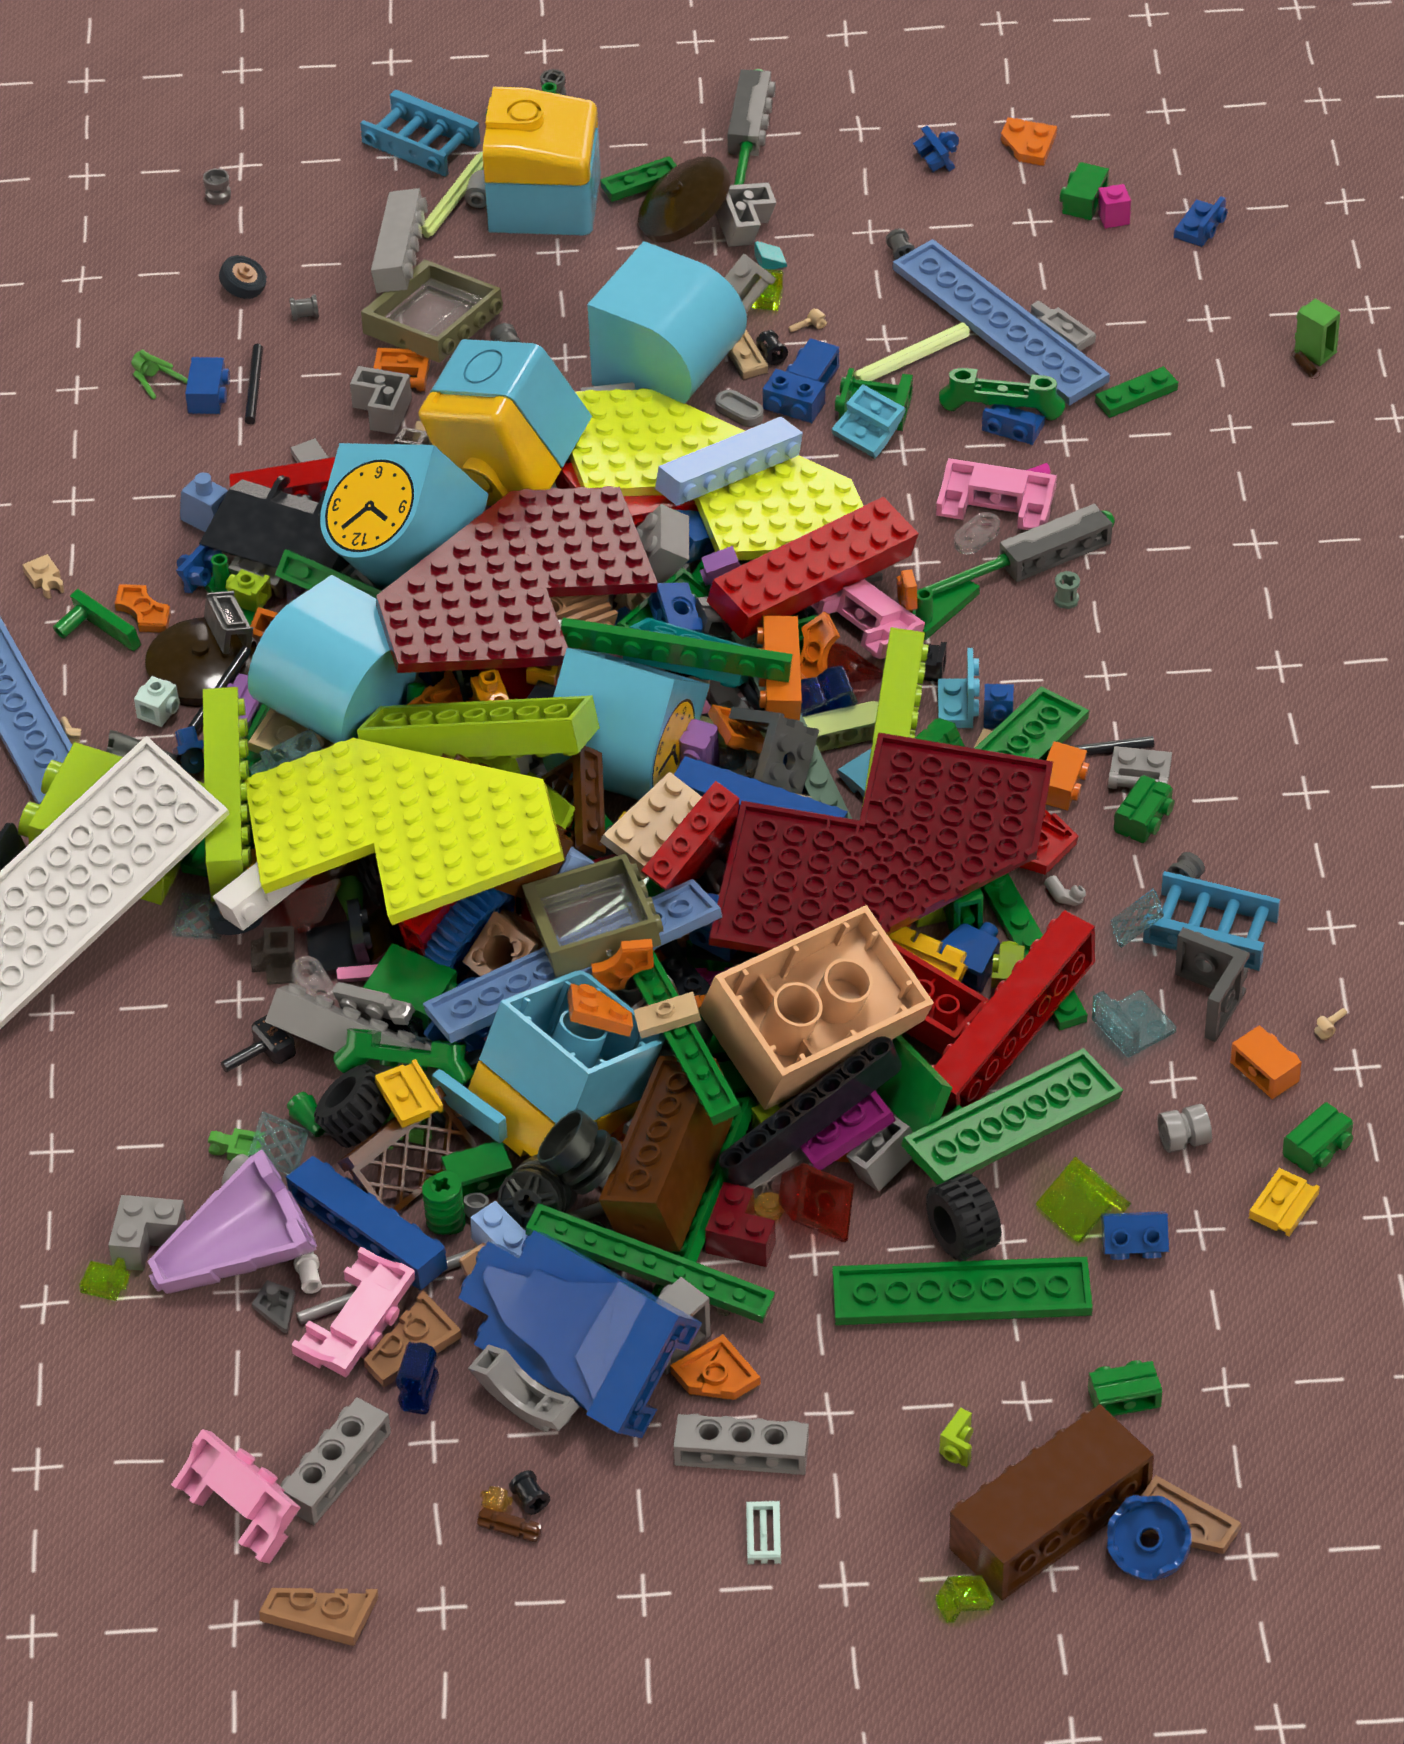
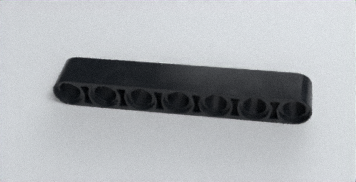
M884 1036L871 1040L724 1150L718 1158V1163L728 1183L747 1187L895 1076L901 1070L902 1062L892 1040Z

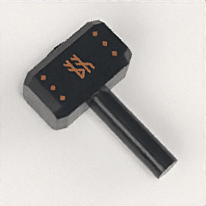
M266 1015L251 1025L253 1040L256 1043L223 1060L221 1066L227 1073L263 1052L273 1063L282 1064L296 1054L294 1038L289 1032L266 1023Z

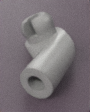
M1055 875L1048 877L1044 882V885L1056 902L1072 906H1078L1083 903L1086 891L1082 886L1079 885L1077 887V885L1071 887V890L1065 889Z

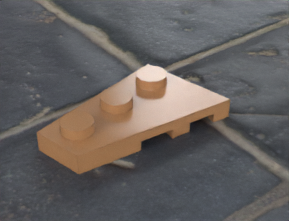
M424 1290L418 1295L414 1306L401 1315L399 1318L400 1322L392 1332L386 1333L364 1359L365 1368L383 1387H386L462 1338L461 1329Z
M1155 1475L1141 1495L1165 1497L1181 1509L1191 1529V1547L1224 1554L1241 1530V1522ZM1148 1530L1142 1534V1537L1159 1540V1534L1154 1530Z
M272 1588L259 1611V1618L262 1622L354 1646L378 1600V1589H366V1593H348V1589H335V1593H316L313 1588Z

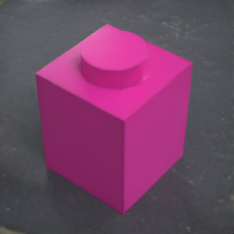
M1120 184L1099 188L1098 214L1104 228L1129 225L1131 199L1125 185Z

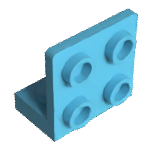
M967 648V679H938V718L955 723L957 728H973V716H979V699H974V696H979L980 681L978 678H974V676H979V658H973V648Z

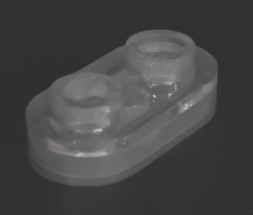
M989 512L977 514L955 532V549L962 554L978 552L999 534L1000 519L997 515Z
M303 956L296 959L292 965L291 973L294 983L306 989L305 993L313 997L322 995L334 1001L332 1005H334L336 997L332 992L334 984L321 963L311 956ZM308 973V974H310L311 976H310V977H304L302 974Z

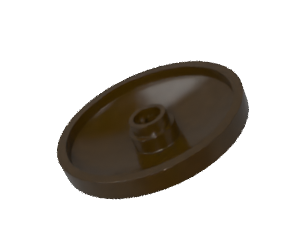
M703 156L685 161L671 169L654 184L645 196L638 213L640 229L650 240L658 243L679 240L699 229L718 211L728 194L731 179L726 167L714 157Z
M204 617L179 622L162 631L150 644L145 657L147 678L149 680L153 676L161 680L170 681L177 687L180 705L201 707L203 705V689H213L243 645L237 634L231 635L229 654H223ZM253 637L251 644L252 653L237 675H248L251 660L257 647Z

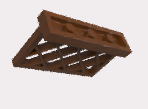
M585 745L578 754L572 755V757L541 776V779L552 788V782L559 778L554 787V790L559 795L562 794L567 782L569 783L563 798L570 803L574 796L572 805L575 807L572 823L566 827L565 835L567 836L568 833H571L570 839L574 842L572 847L586 857L591 855L600 858L606 854V846L600 842L605 833L602 753ZM575 821V827L572 830L571 827Z
M440 1086L434 1087V1090L443 1103L442 1113L446 1117L445 1129L431 1126L432 1114L431 1117L425 1119V1125L419 1124L423 1121L421 1120L404 1128L401 1127L396 1117H394L337 1162L344 1172H350L364 1192L372 1193L384 1206L386 1205L382 1201L383 1189L397 1191L396 1205L392 1207L397 1212L422 1193V1186L426 1180V1175L434 1176L443 1171L442 1163L441 1169L438 1171L427 1169L428 1153L442 1155V1157L453 1153L449 1151L451 1135L459 1136L467 1146L464 1150L478 1146L443 1099L446 1094ZM410 1130H424L422 1146L408 1144ZM430 1132L444 1134L443 1150L429 1148ZM402 1137V1143L396 1142ZM390 1146L401 1148L400 1165L385 1162L386 1151ZM408 1150L422 1152L420 1168L406 1166ZM380 1155L379 1161L374 1160L377 1156ZM367 1164L379 1166L377 1183L367 1181L360 1170ZM385 1168L399 1170L398 1186L383 1184ZM405 1171L420 1173L419 1185L416 1189L404 1187ZM403 1193H409L406 1197L403 1198Z

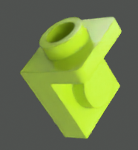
M960 1407L940 1435L939 1454L952 1463H959L964 1467H968L971 1463L972 1446L968 1442L974 1431L971 1427L972 1413Z

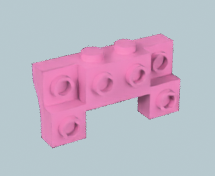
M948 458L936 503V516L963 520L967 506L972 505L1019 513L1017 529L1030 530L1048 523L1051 503L1056 490L1057 475Z
M865 579L844 587L843 590L811 605L819 615L823 612L828 614L838 612L863 630L864 633L860 645L878 659L886 657L891 627L923 632L925 622Z
M360 1247L357 1251L358 1259L352 1268L346 1267L344 1270V1280L358 1288L331 1324V1332L308 1321L305 1325L306 1333L299 1342L294 1340L291 1345L292 1354L319 1369L323 1365L347 1378L360 1357L365 1358L368 1352L373 1350L383 1337L382 1332L387 1325L392 1326L400 1313L398 1303L415 1280V1270L402 1263L384 1259L363 1247Z
M202 1429L193 1441L192 1449L185 1465L171 1485L175 1489L183 1490L191 1497L189 1500L193 1504L204 1506L213 1491H215L246 1519L252 1520L238 1543L253 1550L257 1554L255 1558L259 1561L270 1564L288 1538L284 1531L301 1507L283 1493L285 1490L276 1483L278 1479L276 1475L266 1468L261 1467L259 1469L253 1464L255 1458L250 1453L241 1448L238 1451H234L213 1432Z

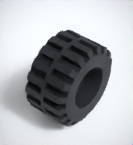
M366 1064L356 1066L337 1078L322 1095L314 1112L315 1122L341 1147L349 1148L366 1140L383 1125L392 1111L375 1083V1075L378 1073Z
M964 1173L928 1190L926 1210L931 1229L944 1251L953 1259L964 1261L999 1244L1002 1231L998 1210L990 1193L978 1178L973 1177L972 1174Z

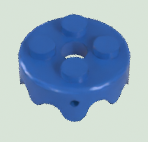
M1139 1495L1128 1497L1108 1522V1551L1118 1567L1136 1579L1155 1581L1167 1578L1181 1568L1190 1554L1192 1533L1188 1520L1181 1509L1165 1497ZM1148 1530H1154L1159 1534L1157 1545L1151 1548L1144 1547L1141 1544V1536Z

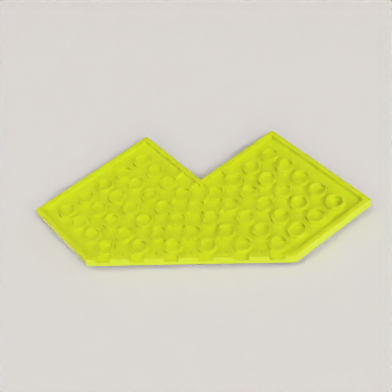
M652 389L576 391L575 393L590 412L592 418L569 458L581 487H620L623 496L662 495L655 489L658 467L660 465L744 432V430ZM799 455L694 499L715 552L733 546L738 560H754L863 507L852 479Z
M351 738L346 741L337 742L333 746L320 751L308 753L306 756L291 762H284L270 770L255 773L251 777L244 779L245 783H247V800L260 881L265 894L376 853L387 915L391 924L395 925L565 861L548 790L544 780L541 778Z

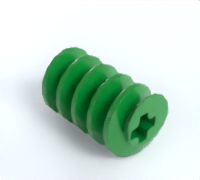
M452 1170L441 1171L429 1177L422 1186L426 1225L430 1231L436 1234L453 1235L463 1231L466 1225L462 1184L458 1174Z

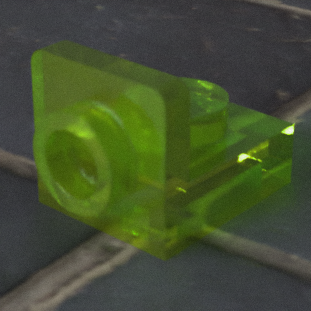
M765 269L776 280L772 285L769 284L752 305V308L778 311L783 295V271Z
M117 1257L113 1266L90 1261L79 1284L80 1292L116 1301L121 1289L125 1290L129 1282L130 1274L126 1270L125 1260Z
M982 1575L948 1576L935 1597L937 1606L947 1623H954L961 1611L990 1610L995 1602Z

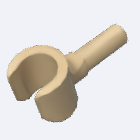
M812 309L806 319L789 326V330L792 333L811 324L817 329H822L827 324V321L823 319L826 315L818 309Z
M61 717L60 720L64 732L71 744L73 745L74 742L79 743L81 729L72 728L67 717Z
M1341 1008L1328 1018L1320 1016L1317 1019L1318 1027L1314 1029V1032L1321 1040H1327L1334 1035L1336 1028L1333 1025L1347 1014L1346 1009Z

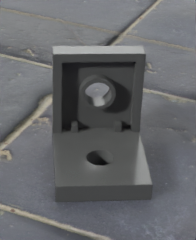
M731 707L730 719L766 734L754 779L802 795L819 729L806 727L803 722L785 718L782 713ZM785 754L787 755L786 765L783 764Z
M1183 927L1178 934L1175 975L1213 989L1207 1002L1204 1038L1216 1042L1246 993V988L1242 987L1248 977V968H1245L1244 965L1250 953Z

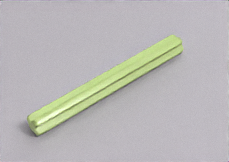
M483 152L476 154L425 220V225L421 226L422 234L425 238L435 234L465 195L470 176L478 170H484Z
M961 322L855 371V379L874 381L967 338L970 335V329L965 323Z

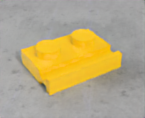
M416 1059L412 1060V1064L407 1066L402 1064L375 1075L377 1087L402 1128L429 1118L434 1112H443V1103Z
M1278 1168L1249 1210V1218L1275 1231L1280 1229L1286 1232V1236L1290 1237L1319 1195L1320 1186L1316 1184L1311 1186L1307 1184V1180Z

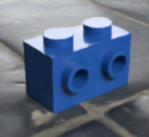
M775 369L762 389L763 409L805 422L813 423L825 405V383L783 370Z
M1165 1211L1101 1214L1102 1249L1104 1254H1110L1112 1260L1130 1259L1129 1253H1142V1258H1161V1252H1169L1168 1214Z

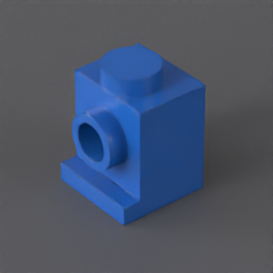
M985 684L984 728L995 729L1013 712L1014 684Z

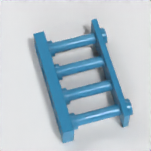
M396 89L390 94L391 112L377 125L364 120L360 123L362 143L445 177L449 174L447 157L461 143L473 148L480 144L478 122ZM398 118L409 121L397 134L387 130ZM419 126L430 130L419 142L408 138ZM440 135L451 138L439 151L429 147Z
M1164 871L1161 895L1167 897L1159 916L1147 914L1144 922L1143 942L1177 950L1178 934L1184 927L1249 952L1250 956L1244 967L1260 971L1263 962L1264 942L1258 940L1265 921L1277 923L1280 899ZM1178 899L1196 903L1188 924L1171 920ZM1207 906L1225 910L1217 931L1200 927ZM1236 913L1253 917L1247 938L1229 934Z

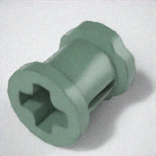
M1070 571L1057 574L1055 577L1057 592L1054 596V602L1060 608H1074L1079 601L1077 589L1080 586V578L1076 573Z

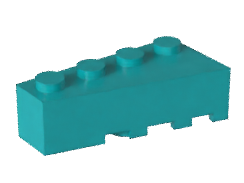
M646 618L629 627L745 646L652 618ZM623 656L622 659L692 675L701 680L718 681L722 686L737 688V686L748 681V676L626 656Z

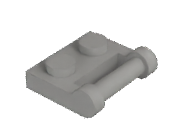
M745 254L740 257L725 276V279L733 286L741 300L744 298L742 302L745 307L746 316H748L747 311L769 284L772 285L776 280L773 275Z
M1114 746L1108 788L1117 789V786L1133 788L1142 775L1153 778L1156 782L1161 781L1168 784L1172 752Z

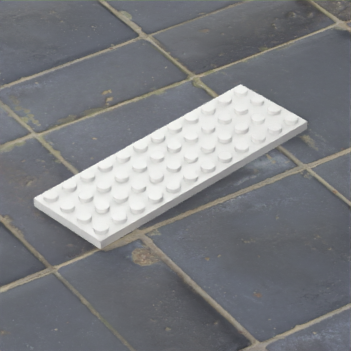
M149 737L143 738L0 871V1029L230 814L222 803Z

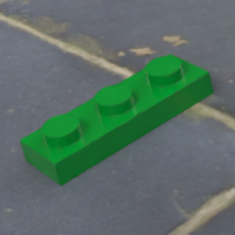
M670 156L602 178L600 179V185L610 201L614 202L651 189L661 177L677 165Z
M1163 366L1095 394V403L1111 418L1178 390V381Z

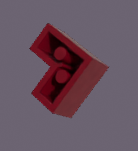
M723 1182L705 1229L707 1254L767 1267L776 1243L775 1220L754 1215L753 1188Z

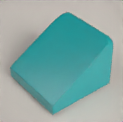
M754 242L755 257L762 268L769 271L787 267V262L780 247L762 242Z

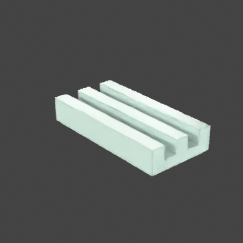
M779 1501L746 1502L748 1564H754V1560H761V1564H768V1560H774V1564L781 1563ZM773 1509L774 1551H767L766 1510ZM753 1510H760L761 1551H754Z

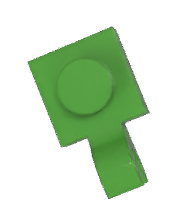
M234 1128L232 1135L211 1131L208 1143L211 1144L209 1153L212 1155H223L227 1152V1160H232L239 1154L250 1157L263 1149L265 1133Z

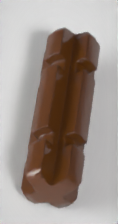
M483 1508L479 1512L477 1525L490 1530L491 1527H494L496 1532L517 1538L522 1535L524 1540L537 1542L542 1531L540 1523L530 1520L526 1523L523 1518L502 1512L498 1515L495 1510Z

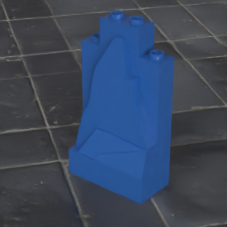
M533 1230L532 1234L523 1242L520 1256L500 1244L488 1241L486 1246H483L476 1257L477 1263L471 1274L464 1279L461 1285L462 1292L458 1297L460 1300L488 1315L487 1320L478 1328V1338L474 1345L482 1350L488 1344L507 1350L517 1364L532 1379L556 1393L573 1398L578 1406L588 1411L586 1415L619 1434L643 1438L657 1411L656 1408L650 1406L647 1402L675 1349L688 1352L702 1322L545 1233Z

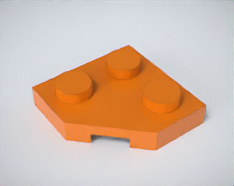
M1008 117L1001 132V142L1014 151V157L1019 162L1044 166L1057 135V126Z
M571 983L567 993L570 1021L630 1037L633 1029L632 1012L591 985L580 984L579 986Z
M723 1334L670 1365V1373L688 1394L735 1400L761 1384L758 1373Z

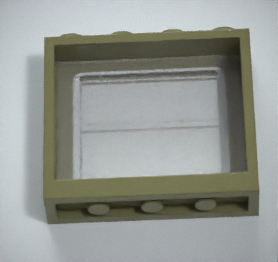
M424 259L413 268V278L409 280L408 289L384 292L361 311L363 334L402 349H409L417 353V355L440 363L455 351L462 339H469L503 310L501 288Z
M626 854L522 885L529 914L555 977L592 967L591 964L599 963L611 958L618 952L621 941L652 939L653 947L662 945L659 933L664 931L659 914H656L652 898L648 897L645 882L641 880L636 863L630 864Z

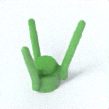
M145 350L138 351L132 358L131 365L135 369L133 376L139 379L152 399H156V395L145 379V376H154L158 370L187 384L188 378L172 370L173 365L155 357Z

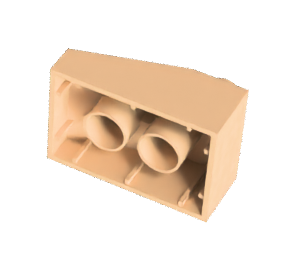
M865 905L716 975L699 1009V1013L763 1109L767 1110L805 1091L871 1040L881 1036L892 1040L925 1020L934 1002L868 906Z

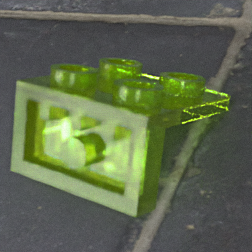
M1076 1156L1036 1202L1038 1208L1078 1243L1082 1242L1100 1221L1101 1214H1105L1113 1207L1124 1213L1132 1204L1095 1170Z

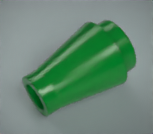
M300 1092L293 1096L287 1104L289 1116L309 1130L315 1137H320L326 1132L314 1120L317 1102L313 1095Z

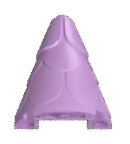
M262 1149L255 1155L250 1156L224 1185L215 1191L188 1221H184L148 1260L153 1272L149 1275V1278L158 1292L163 1289L166 1294L219 1283L221 1278L253 1272L258 1268L289 1261L317 1250L314 1235L292 1193L288 1191L286 1185L282 1182L281 1175Z

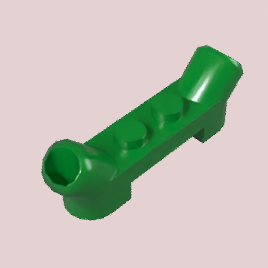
M957 368L949 373V384L939 391L940 404L948 411H955L969 401L985 405H1009L1014 408L1031 407L1035 408L1042 416H1045L1046 420L1054 421L1065 410V401L1056 393L1057 381L1052 377L1032 374L1030 383L979 379L977 378L978 369Z
M347 1029L346 1044L335 1052L333 1057L336 1067L343 1074L356 1066H363L370 1059L380 1060L379 1065L397 1067L398 1063L412 1064V1060L416 1059L423 1071H427L428 1067H435L437 1070L440 1069L463 1086L472 1079L474 1074L473 1069L464 1059L465 1043L457 1041L450 1043L448 1040L440 1039L432 1042L431 1050L381 1044V1031L368 1029Z

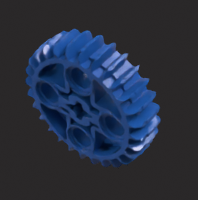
M490 888L458 900L453 907L450 906L449 912L443 915L444 918L437 924L435 932L431 934L432 938L427 942L428 947L425 949L424 957L433 960L437 964L457 970V979H460L462 975H466L469 969H471L462 962L494 911L500 913L502 909L514 912V896Z

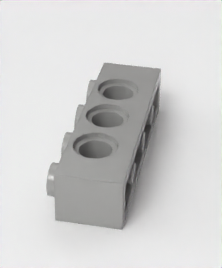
M358 1397L349 1407L346 1406L342 1409L335 1424L330 1430L326 1429L322 1433L314 1449L302 1457L299 1467L291 1476H286L280 1485L285 1490L283 1493L301 1507L296 1516L312 1525L319 1521L391 1434L389 1414Z
M678 1414L674 1440V1463L677 1466L805 1475L809 1446V1424L797 1421H767L762 1418L739 1419L731 1416L711 1417L699 1414Z

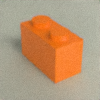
M1053 742L1047 757V761H1053V768L1046 805L1068 811L1072 800H1078L1082 784H1079L1080 779L1086 780L1090 764L1085 762L1087 750Z
M1260 1025L1232 1043L1230 1063L1272 1100L1300 1081L1302 1062L1294 1052L1285 1048L1274 1034L1268 1033Z

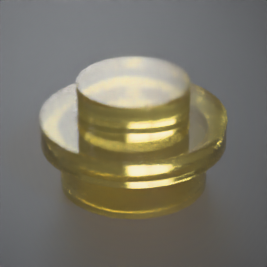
M766 1192L755 1199L754 1211L757 1216L777 1221L785 1211V1201L777 1193Z
M489 1486L488 1491L483 1490L480 1493L482 1498L481 1506L497 1512H507L508 1505H512L513 1499L507 1496L508 1491L506 1489Z

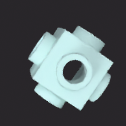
M151 676L147 683L139 688L137 695L134 697L137 718L162 727L168 718L175 714L179 708L180 700L176 685L170 681Z

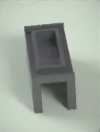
M234 591L207 593L204 618L223 654H229L231 635L234 634L238 635L243 646L251 650L253 627H250L237 603Z

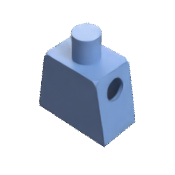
M205 472L197 474L181 491L180 520L206 532L228 490L212 482L210 474Z

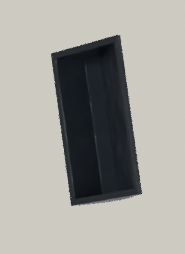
M282 475L276 479L272 488L246 480H240L229 488L199 542L202 546L276 569L285 549L339 572L350 564L335 552L323 537L320 515L325 493L319 503L312 501V496L306 494L299 497L285 493L283 491L291 480L289 477Z

